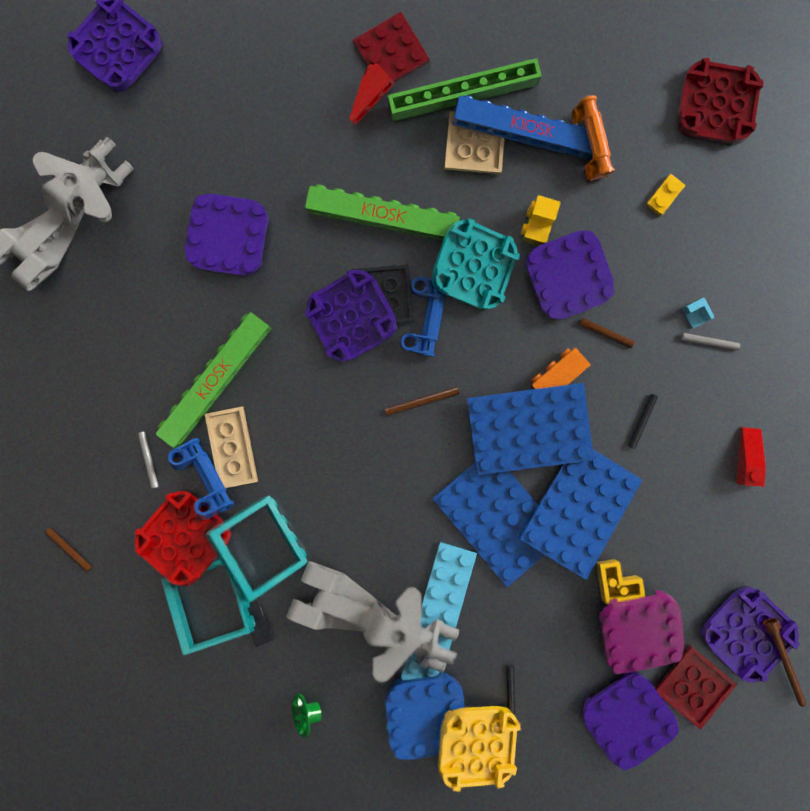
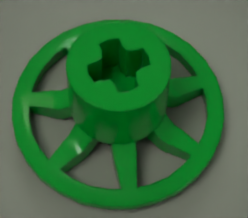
M296 694L292 702L293 721L298 734L302 738H306L310 732V724L321 721V709L317 702L307 704L301 694Z

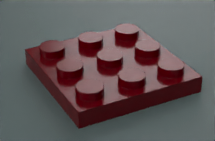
M402 12L395 14L353 39V44L367 67L377 63L394 82L430 62V58Z
M689 646L682 654L681 661L676 662L655 689L665 701L701 730L737 684L693 647Z

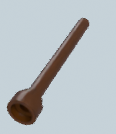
M777 618L767 619L762 623L764 629L773 638L799 706L805 707L806 700L779 634L781 628L779 620Z

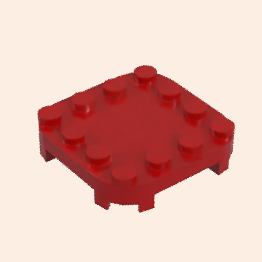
M187 491L170 492L165 496L166 500L144 526L136 530L134 534L136 535L134 542L136 549L134 550L166 577L169 582L187 587L200 579L218 557L206 538L205 533L223 523L224 520L218 515L207 520L200 519L194 508L196 501L199 500L197 497ZM206 505L201 506L199 509L201 513L209 510ZM229 528L219 534L226 546L231 537Z

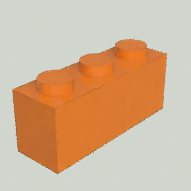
M576 347L572 350L568 348L560 355L562 359L557 363L555 361L551 362L546 367L548 371L543 375L540 373L531 380L533 384L529 387L531 389L568 385L591 364Z

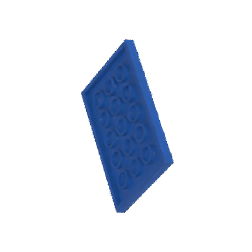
M584 383L467 398L477 475L594 460Z
M593 450L594 460L562 464L519 537V540L584 580H587L642 482V479Z
M475 462L432 498L506 587L511 585L545 556L519 540L538 504L510 471L477 475Z

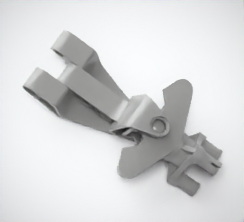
M106 137L103 141L99 140L94 147L82 154L83 163L80 165L45 152H39L34 155L33 164L40 177H54V179L45 183L41 188L48 210L43 215L15 229L3 228L0 230V264L9 257L14 256L22 261L11 277L25 290L31 291L58 268L75 235L84 212L86 215L95 217L101 222L111 220V208L99 186L102 183L119 187L123 183V179L134 168L127 161H124L114 172L109 169L104 161V157L116 147L109 137Z
M308 562L301 581L318 588L313 603L309 602L308 604L293 598L286 616L288 619L315 630L332 628L364 631L363 635L369 644L386 646L384 653L373 657V675L380 682L387 681L412 653L417 655L419 666L423 668L429 667L440 673H443L446 663L453 664L456 652L440 647L438 636L441 635L455 641L459 634V629L443 624V621L438 619L427 628L421 627V594L416 588H407L397 599L396 604L400 613L395 615L344 573L314 562Z

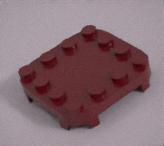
M702 58V60L694 63L686 72L683 80L677 115L679 131L694 138L728 144H738L745 141L756 129L757 123H755L760 90L764 87L763 79L761 80L759 74L753 70L755 67L747 65L744 68L710 62V58Z

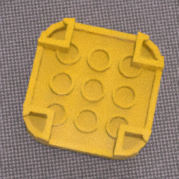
M501 706L459 708L445 713L440 735L438 771L447 786L451 787L453 791H460L461 787L495 785L497 788L504 787L503 783L509 780L512 774L515 775L517 767L514 765L517 731L521 730L520 723L515 715L508 708Z

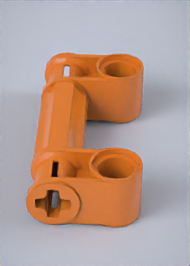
M595 95L581 99L571 113L573 124H585L593 154V159L585 166V174L589 181L606 178L615 172L611 165V153L601 113L597 109V97Z

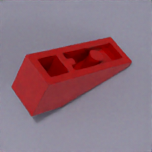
M377 63L368 66L364 72L365 75L362 77L349 118L355 125L395 84L393 79Z
M741 427L737 484L764 487L766 463L762 429Z

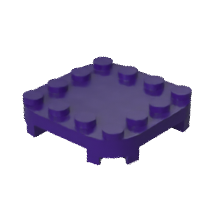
M96 0L97 6L75 32L69 31L67 35L68 52L82 67L105 86L112 90L123 92L137 80L154 60L163 43L152 23L147 22L125 4L123 0Z
M219 194L197 196L191 209L185 244L187 261L202 271H212L240 277H248L261 268L263 263L262 256L267 226L269 225V217L264 207L254 200Z
M582 230L565 235L535 247L527 256L525 270L528 272L540 305L539 309L549 318H568L599 306L614 295L612 274L601 243L592 231Z
M352 269L347 271V274L321 290L313 292L307 302L306 317L312 322L327 350L325 351L326 354L337 361L356 359L388 340L397 330L395 315L378 283L371 274L362 270Z
M743 586L733 592L706 621L701 630V636L706 646L737 676L746 682L752 683L768 680L769 677L767 675L781 661L772 636L764 629L763 621L770 618H777L781 625L779 634L787 654L792 648L797 649L800 644L798 642L799 627L796 622L792 621L765 593L748 586Z
M637 672L622 673V677L592 698L588 697L584 701L585 704L582 709V718L587 729L610 761L622 770H628L639 765L668 745L679 733L678 722L674 714L650 681L643 674Z

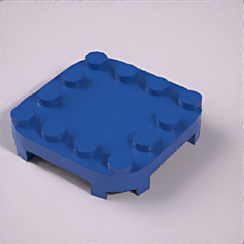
M448 673L410 680H402V678L394 680L395 682L385 692L384 697L388 739L391 750L398 759L412 760L439 756L441 727L445 713L465 708L461 685Z

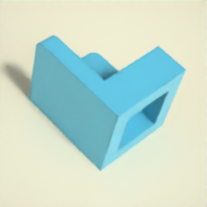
M701 298L682 308L691 328H695L715 318L705 298Z

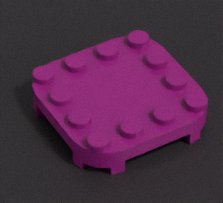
M655 590V595L622 602H618L615 598L609 601L610 604L604 608L603 612H599L604 643L603 653L609 666L616 674L629 673L681 661L684 649L682 616L678 603L671 595L664 593L662 590Z

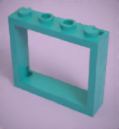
M270 496L262 497L205 533L206 538L245 602L253 601L308 563L305 558L307 557L306 552L298 546L296 535L288 529L286 518L282 514L280 515L277 510L278 505L276 501L270 498ZM265 506L294 555L296 562L252 591L219 534Z
M220 560L214 561L206 571L223 565ZM167 578L161 579L183 655L254 631L255 620L248 611L250 604L243 600L231 580L245 628L194 645L177 585L169 582Z

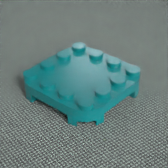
M472 219L454 222L448 228L432 272V285L444 295L475 308H495L500 303H503L506 298L503 295L515 261H519L520 253L517 252V247L513 242L514 239L509 235L504 236L477 224Z

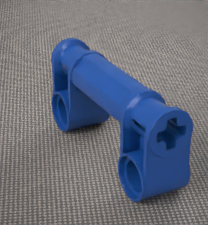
M416 277L411 284V292L415 296L428 298L422 335L407 333L402 337L400 346L406 352L435 357L434 347L435 342L438 341L445 297L440 291L437 294L438 290L432 285V279ZM421 282L424 284L425 289L417 291L414 284ZM406 338L413 339L414 346L411 348L406 347L404 340Z
M195 438L171 450L168 454V460L172 469L177 471L183 470L192 464L194 465L209 495L196 501L194 508L200 519L207 520L227 511L234 506V502L230 501L226 493L227 489L210 461L208 454L201 448L199 438ZM175 457L183 458L179 463L173 462ZM207 505L210 507L205 513L199 511L201 506Z

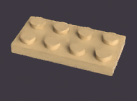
M244 407L205 414L215 470L224 486L229 488L258 482Z

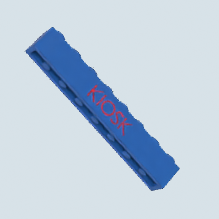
M467 95L459 96L456 102L451 125L587 160L593 159L587 130L582 125L567 124L559 119H547L544 115H532L525 110L517 111L510 109L506 105L497 106L490 101L474 100L473 97Z

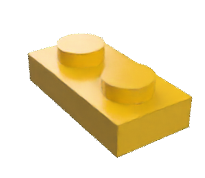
M670 174L646 206L659 216H662L685 187V184Z

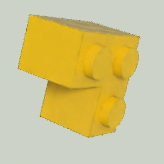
M539 195L535 201L532 200L526 216L529 217L528 222L523 224L521 235H524L522 241L537 246L547 243L561 202Z
M610 559L596 562L601 600L610 604L609 601L615 598L618 602L645 597L642 578L637 575L622 577L619 561Z

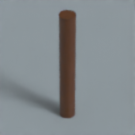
M582 318L579 325L629 348H632L635 341L585 318Z
M51 528L45 531V534L85 572L92 568L86 560Z

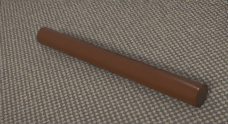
M458 387L385 408L386 416L458 395Z

